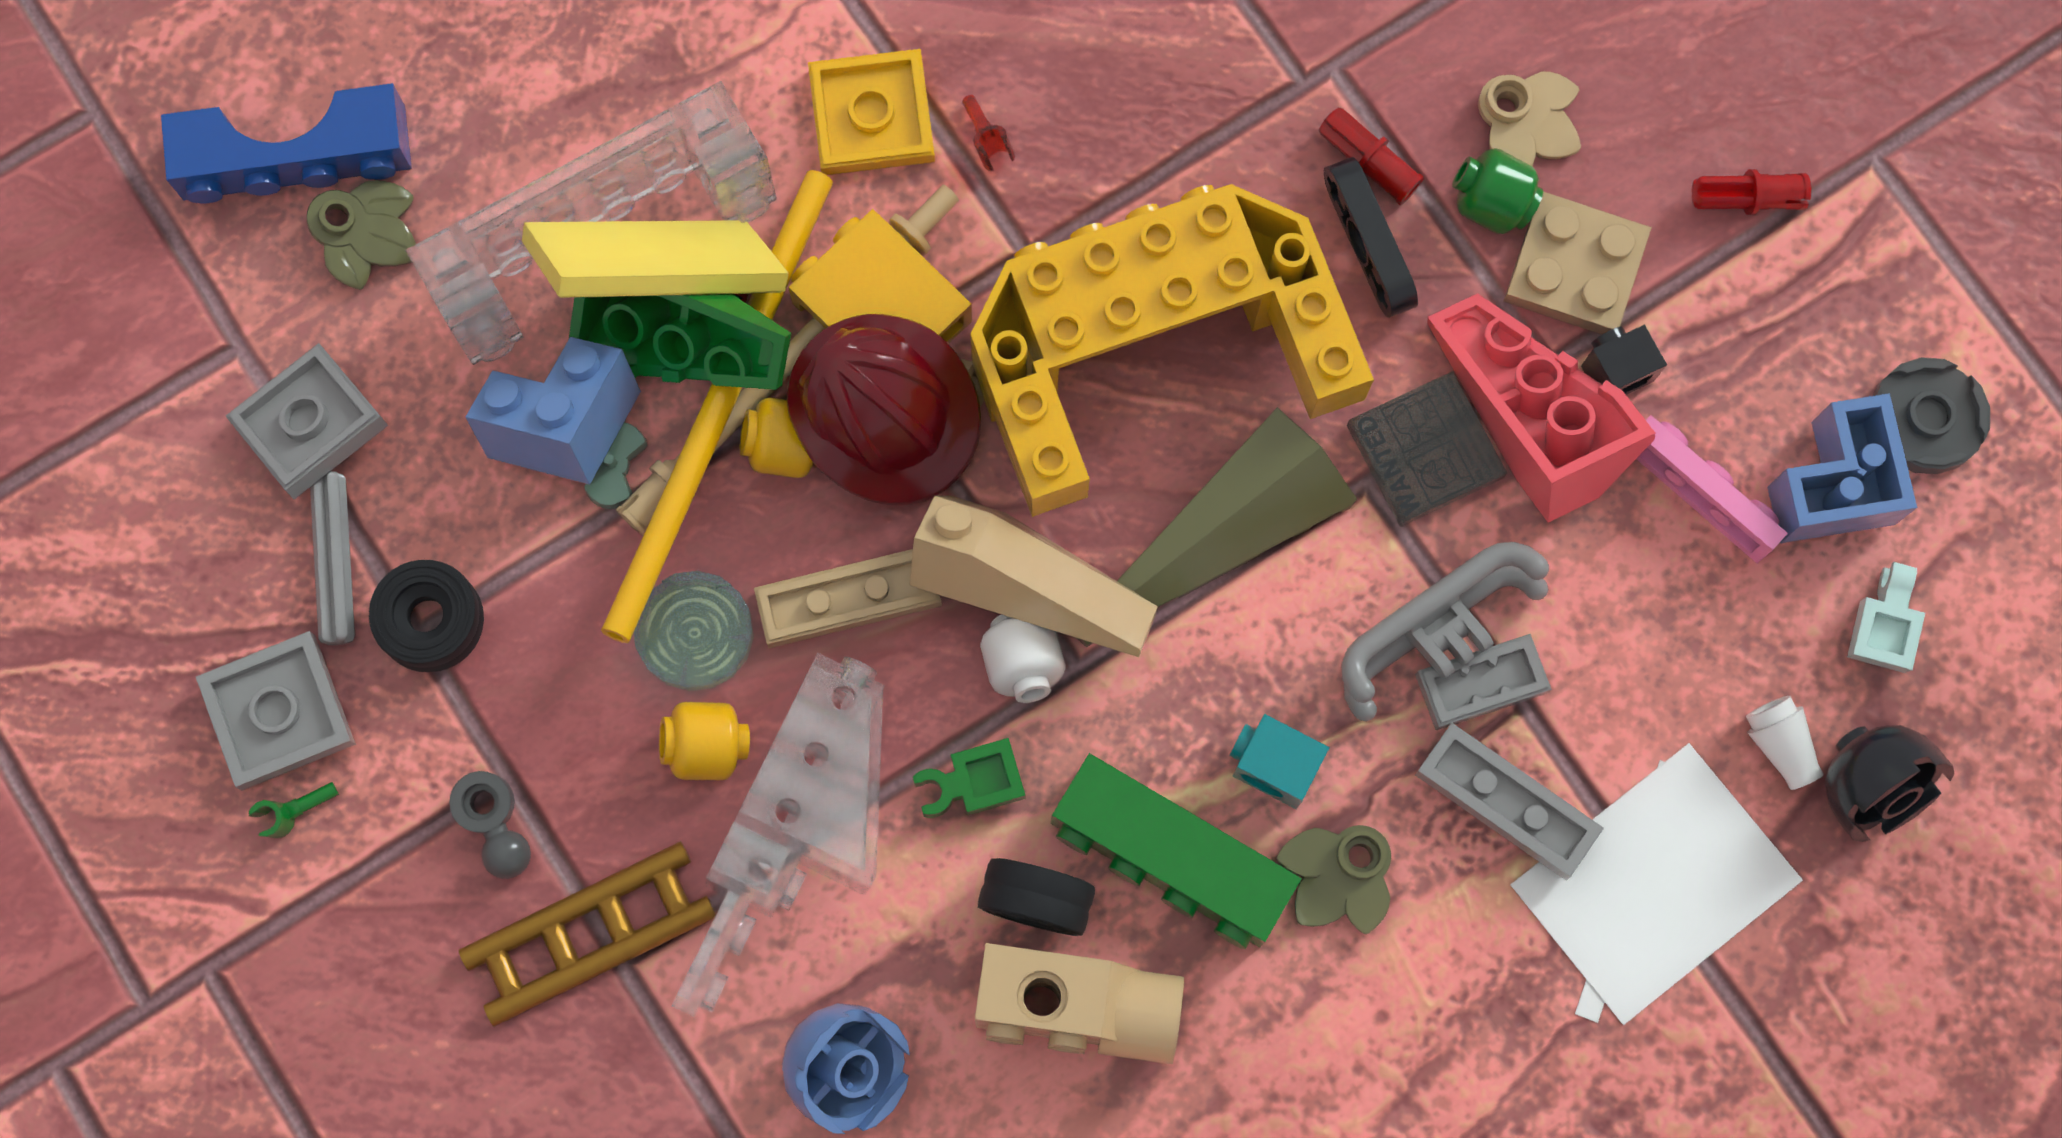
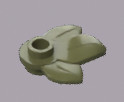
M375 180L362 183L350 193L341 190H329L313 199L307 211V226L313 238L324 245L325 266L336 280L349 287L362 290L368 281L371 265L400 266L416 261L418 250L413 235L404 222L398 219L408 210L414 199L408 190L395 183ZM339 209L347 215L348 221L344 225L334 226L326 220L325 215L330 210Z
M1357 825L1343 830L1338 835L1325 829L1312 828L1290 839L1280 850L1277 861L1287 870L1303 878L1298 885L1295 898L1296 920L1301 926H1324L1337 921L1346 914L1357 930L1363 934H1368L1386 916L1390 905V894L1383 876L1388 871L1391 863V850L1385 837L1376 829ZM1355 846L1367 849L1370 854L1369 865L1363 868L1354 866L1349 860L1350 849Z

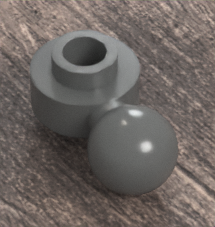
M477 771L465 775L455 784L451 791L449 804L453 818L466 830L483 833L486 841L482 848L481 857L484 867L490 874L501 879L517 877L529 865L531 850L527 840L521 834L508 830L506 825L512 816L515 805L511 787L503 778L489 772ZM488 791L494 798V807L489 813L481 815L476 811L474 802L480 793Z

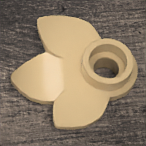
M1539 72L1525 80L1516 75H1501L1488 81L1480 93L1478 108L1483 120L1491 126L1489 148L1501 149L1530 166H1533L1535 156L1544 159H1562L1578 153L1581 148L1578 133L1563 110L1576 98L1579 87L1566 77L1553 72ZM1499 99H1508L1514 103L1516 110L1513 112L1503 111L1498 107L1497 101Z

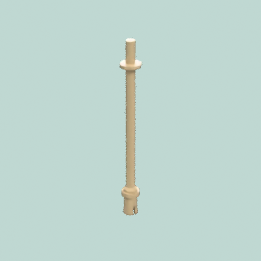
M942 185L908 220L898 214H894L890 218L889 224L922 256H925L931 247L924 236L954 207L959 199L950 188ZM814 317L790 340L783 381L791 374L793 366L802 350L817 334L825 329ZM744 388L740 392L714 452L742 425L746 410H755L758 403L768 398L775 390ZM679 455L674 460H665L664 462L657 460L649 468L652 472L651 476L621 506L619 505L615 509L642 536L647 529Z

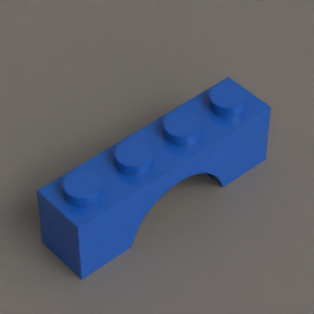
M393 83L335 91L330 107L322 120L304 135L284 142H261L244 136L232 126L220 107L161 115L166 180L183 200H189L193 203H213L221 200L223 195L241 192L256 196L271 195L280 191V187L300 184L313 188H324L335 185L338 179L358 176L369 180H382L394 176L396 171L412 169L405 104Z

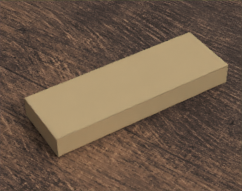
M913 549L754 588L768 648L942 606L941 598L938 594L910 586Z

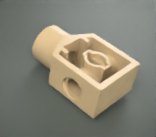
M986 943L975 1024L976 1028L987 1029L986 1040L1023 1045L1024 1035L1049 1038L1048 1049L1085 1054L1088 1043L1098 1045V1054L1173 1064L1180 1025L1184 977L1141 971L1109 960ZM1036 987H1046L1056 994L1059 1000V1007L1047 1016H1038L1027 1009L1024 1003L1026 994Z

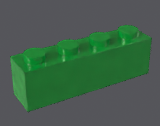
M1090 753L1051 817V824L1060 829L1056 838L1062 843L1084 855H1087L1092 848L1112 860L1108 869L1135 886H1140L1145 879L1165 891L1161 898L1165 904L1190 918H1193L1196 911L1202 913L1218 923L1214 929L1217 935L1241 949H1246L1249 943L1260 948L1266 942L1302 879Z

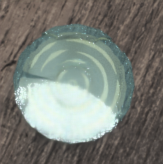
M701 571L675 573L662 580V583L652 590L634 630L635 648L649 672L666 685L687 691L714 688L732 678L748 659L754 638L752 615L741 594L722 577Z

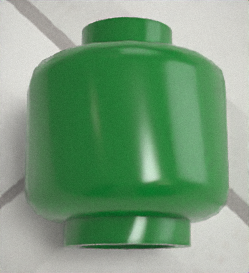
M1497 148L1486 150L1477 160L1470 156L1467 157L1458 169L1452 183V187L1459 190L1457 197L1459 213L1496 234L1508 233L1514 227L1519 230L1523 229L1536 213L1543 197V189L1538 187L1539 178L1536 169Z

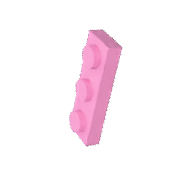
M1650 415L1646 421L1656 433L1655 440L1642 452L1637 460L1758 564L1788 534L1778 525L1779 519L1777 515L1764 503L1758 500L1750 501L1733 486L1734 481L1731 475L1723 467L1710 460L1705 462L1688 447L1687 438L1679 429L1668 422L1663 421L1660 423Z

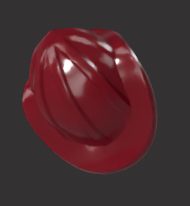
M863 314L843 319L822 330L807 344L797 358L790 374L787 387V408L790 421L800 443L815 466L826 477L857 497L879 504L896 506L912 505L927 501L951 487L966 470L975 454L981 432L980 403L975 385L955 350L935 331L921 323L886 314Z

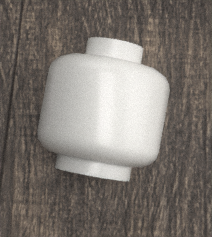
M1001 614L991 622L990 628L982 637L980 648L989 682L994 691L999 694L1015 697L1021 703L1035 702L1048 696L1051 692L1050 687L1054 686L1064 674L1066 665L1056 631Z

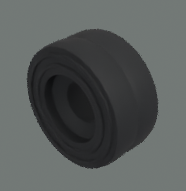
M416 560L396 567L379 582L370 601L369 623L376 642L394 661L414 671L437 672L457 665L473 651L483 630L484 611L477 591L458 570L440 561ZM435 601L441 605L443 610L440 624L428 632L415 630L411 624L413 609L421 602Z
M996 858L991 859L988 863L984 885L981 888L978 899V908L989 914L1035 928L1065 935L1082 936L1088 922L1089 910L1095 895V887L1084 880L1051 869L1019 861Z

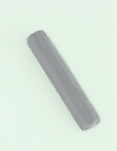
M330 471L310 487L318 639L321 643L327 645H343L351 643L355 637L346 478L336 471Z

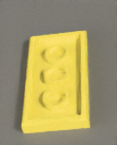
M746 220L524 222L523 244L560 298L781 293L786 291L788 271Z

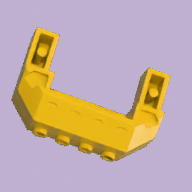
M1233 184L1214 189L1212 185H1204L1188 191L1181 197V201L1162 208H1159L1157 204L1141 206L1128 213L1124 221L1106 227L1102 223L1083 226L1070 235V239L1051 246H1048L1046 242L1030 244L1018 250L1014 254L1013 259L1006 261L970 334L971 357L991 422L996 421L1032 517L1088 498L1090 478L1058 397L1059 368L1242 305L1252 331L1270 325L1273 326L1310 419L1366 399L1374 378L1308 217Z

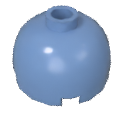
M837 1003L817 1010L796 1026L786 1043L782 1060L785 1090L796 1108L805 1117L832 1133L845 1134L842 1130L849 1131L854 1128H859L862 1131L877 1126L894 1111L906 1090L909 1075L903 1073L905 1063L904 1053L910 1056L908 1042L897 1024L868 1007Z

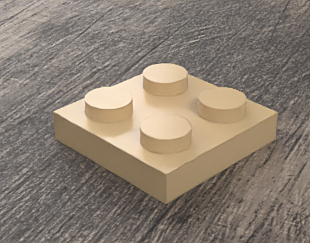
M1543 191L1540 205L1529 222L1504 302L1599 334H1604L1620 327L1652 227Z

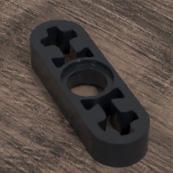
M1350 157L1325 167L1324 180L1329 197L1382 312L1390 318L1418 306V296L1414 281L1359 162L1354 157Z

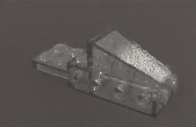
M817 653L706 877V887L724 895L725 898L671 1005L673 1009L693 1019L696 1018L700 1008L712 1013L728 981V976L719 972L728 951L740 956L755 926L757 919L747 915L749 908L770 918L773 917L778 906L789 911L807 873L797 869L798 864L863 895L871 888L877 872L882 708L885 685L874 680L877 671L870 666L846 656L840 664ZM834 705H841V707L837 709ZM814 758L815 760L811 766L805 759ZM781 812H788L784 823L776 816Z

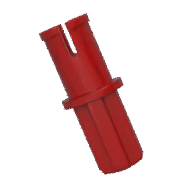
M1338 107L1332 111L1319 128L1320 135L1347 158L1354 157L1359 162L1364 173L1396 199L1400 206L1413 195L1423 182V175L1418 174L1387 147L1389 142L1384 136L1380 139L1375 137L1343 108Z
M1748 169L1744 176H1701L1693 181L1691 193L1692 204L1697 209H1743L1746 215H1756L1759 210H1806L1809 206L1807 200H1811L1812 188L1807 173L1768 175L1760 174L1757 169Z

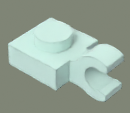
M1893 562L1891 568L1884 567L1882 569L1877 590L1878 600L1866 597L1859 603L1847 658L1903 673L1913 670L1925 617L1924 612L1908 608L1916 581L1917 568Z

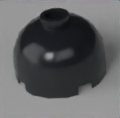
M1885 725L1871 730L1862 726L1847 733L1837 743L1836 749L1839 753L1834 757L1828 768L1825 786L1829 805L1838 822L1852 840L1864 842L1870 840L1864 830L1871 829L1882 823V831L1888 834L1918 816L1942 794L1935 785L1942 773L1951 781L1954 776V768L1941 750L1919 732L1901 725Z

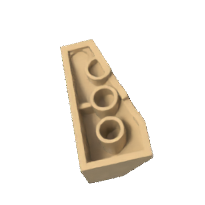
M950 495L934 496L914 537L910 586L1136 657L1140 656L1156 616L1158 606L1009 514Z

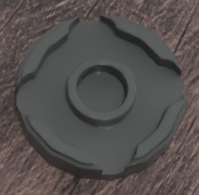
M1921 357L1902 363L1878 384L1873 396L1890 393L1908 470L1914 473L1940 474L1959 468L1979 450L1990 430V405L1982 386L1972 375L1967 377L1962 371L1956 369L1958 365L1945 359Z

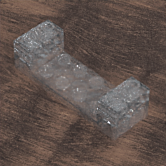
M719 81L405 251L451 332L472 365L482 360L484 362H492L504 357L514 348L515 342L524 338L492 281L501 275L505 277L516 275L532 264L533 257L522 242L524 222H600L604 219L606 221H614L627 215L635 207L637 201L654 192L663 194L677 188L684 182L686 175L693 171L723 220H739L741 223L753 221L762 216L769 209L770 203L776 201L777 198L767 156L722 81Z

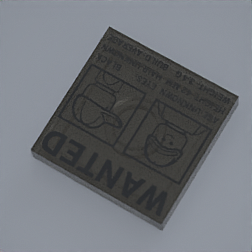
M1453 371L1350 419L1346 425L1400 527L1504 479L1507 474Z

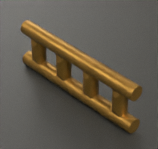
M680 841L459 949L461 960L468 971L486 963L501 996L483 1005L492 1026L495 1027L716 918L717 915L708 896L706 895L690 903L676 875L675 870L691 863L683 843ZM653 882L668 914L634 930L620 897ZM598 909L612 942L579 958L564 925ZM542 936L556 966V970L523 985L508 952Z

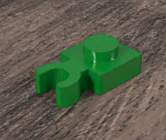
M1009 738L950 754L954 772L944 774L937 769H925L913 776L915 787L932 783L937 785L942 791L941 797L937 802L921 807L923 816L926 818H935L943 815L949 810L954 801L963 799L967 815L1026 799Z

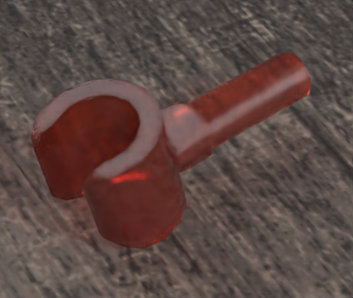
M974 95L964 97L962 104L975 126L976 135L973 142L983 167L988 171H993L994 169L989 158L1001 151L1007 152L1011 161L1015 159V152L1006 130L1002 126L992 125L987 120Z

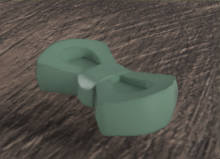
M623 423L590 485L585 484L584 486L585 493L589 499L601 508L615 509L619 505L621 506L633 494L625 476L629 471L630 461L647 447V439L633 425Z

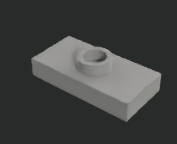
M1531 634L1492 646L1484 652L1481 650L1473 652L1474 659L1466 665H1462L1456 658L1450 660L1455 668V672L1446 679H1443L1432 666L1419 670L1415 674L1435 730L1448 727L1451 723L1457 724L1547 694L1552 690Z

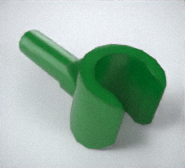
M330 782L298 799L295 798L286 803L267 800L259 801L251 807L248 814L250 817H261L273 810L276 815L275 824L258 835L281 838L291 832L294 827L295 818L303 815V812L338 796L339 793L334 783Z

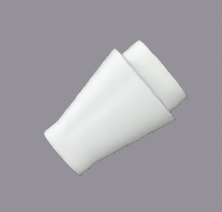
M1791 696L1771 701L1746 716L1751 726L1747 733L1783 776L1790 790L1806 786L1824 775L1817 761L1803 706L1796 707Z

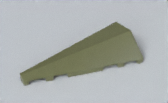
M1277 407L1117 582L1160 607L1246 564L1277 544L1293 536L1301 535L1310 530L1315 524L1332 515L1350 509L1357 498L1324 449ZM1077 638L1085 647L1094 644Z

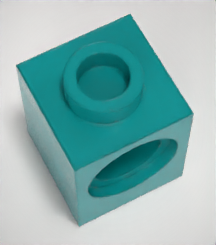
M1264 714L1257 729L1245 724L1229 755L1240 761L1233 777L1297 810L1330 747Z

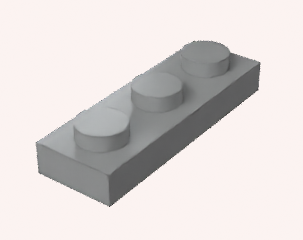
M1453 723L1450 724L1415 774V776L1566 881L1572 876L1604 829Z

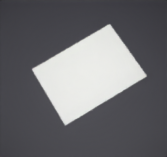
M1688 743L1592 819L1604 829L1567 881L1538 862L1510 885L1619 1021L1625 1025L1802 882L1803 879L1691 744Z

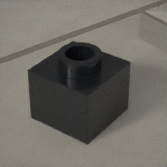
M1644 324L1628 333L1620 326L1602 334L1592 341L1591 345L1594 349L1581 365L1584 373L1599 383L1603 384L1607 380L1627 395L1654 382L1665 369L1667 363Z

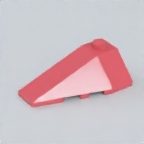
M1477 293L1427 317L1429 328L1514 477L1548 523L1600 498L1655 440V431L1621 389L1607 380L1601 384L1578 369V360L1564 351L1558 355L1532 338V330L1480 294Z

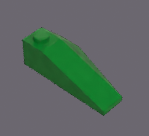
M733 294L574 297L569 338L573 337L622 349L635 378L637 376L662 377V382L680 383L685 379L711 381L715 386L777 390L782 386L791 332Z

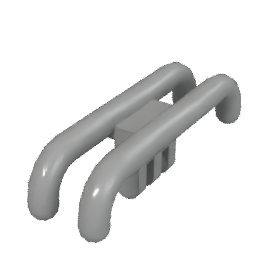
M1504 542L1492 545L1476 554L1359 636L1347 648L1341 664L1344 698L1354 716L1360 721L1366 722L1374 718L1377 706L1372 700L1375 694V687L1370 680L1415 647L1443 679H1446L1455 672L1453 664L1443 653L1447 649L1462 665H1466L1474 659L1472 650L1463 640L1464 637L1468 636L1482 652L1490 648L1494 644L1491 636L1469 609L1496 590L1507 586L1519 588L1532 600L1543 599L1549 590L1546 581L1543 579L1549 572V564L1546 559L1530 546L1517 542Z

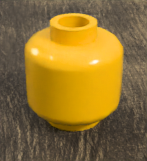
M765 398L758 403L755 410H746L740 435V455L748 457L751 468L758 473L791 478H802L808 475L814 463L804 450L793 428L788 414L787 400Z
M681 702L674 707L670 717H662L659 729L660 762L662 765H669L672 774L676 778L682 780H726L732 776L737 760H747L750 748L748 724L738 723L736 712L730 704Z

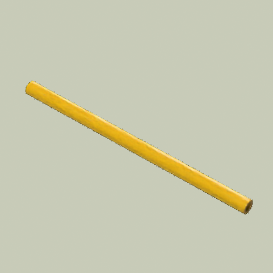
M816 170L806 172L771 250L789 273L786 288L833 185L830 177ZM785 291L781 293H752L748 305L773 320ZM711 384L603 624L601 632L609 638L622 643L630 642L742 387L715 386Z

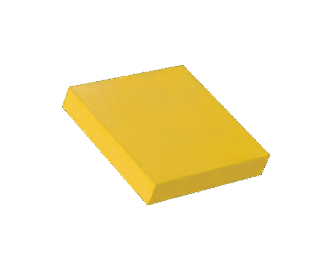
M921 49L808 62L822 173L833 175L935 162Z

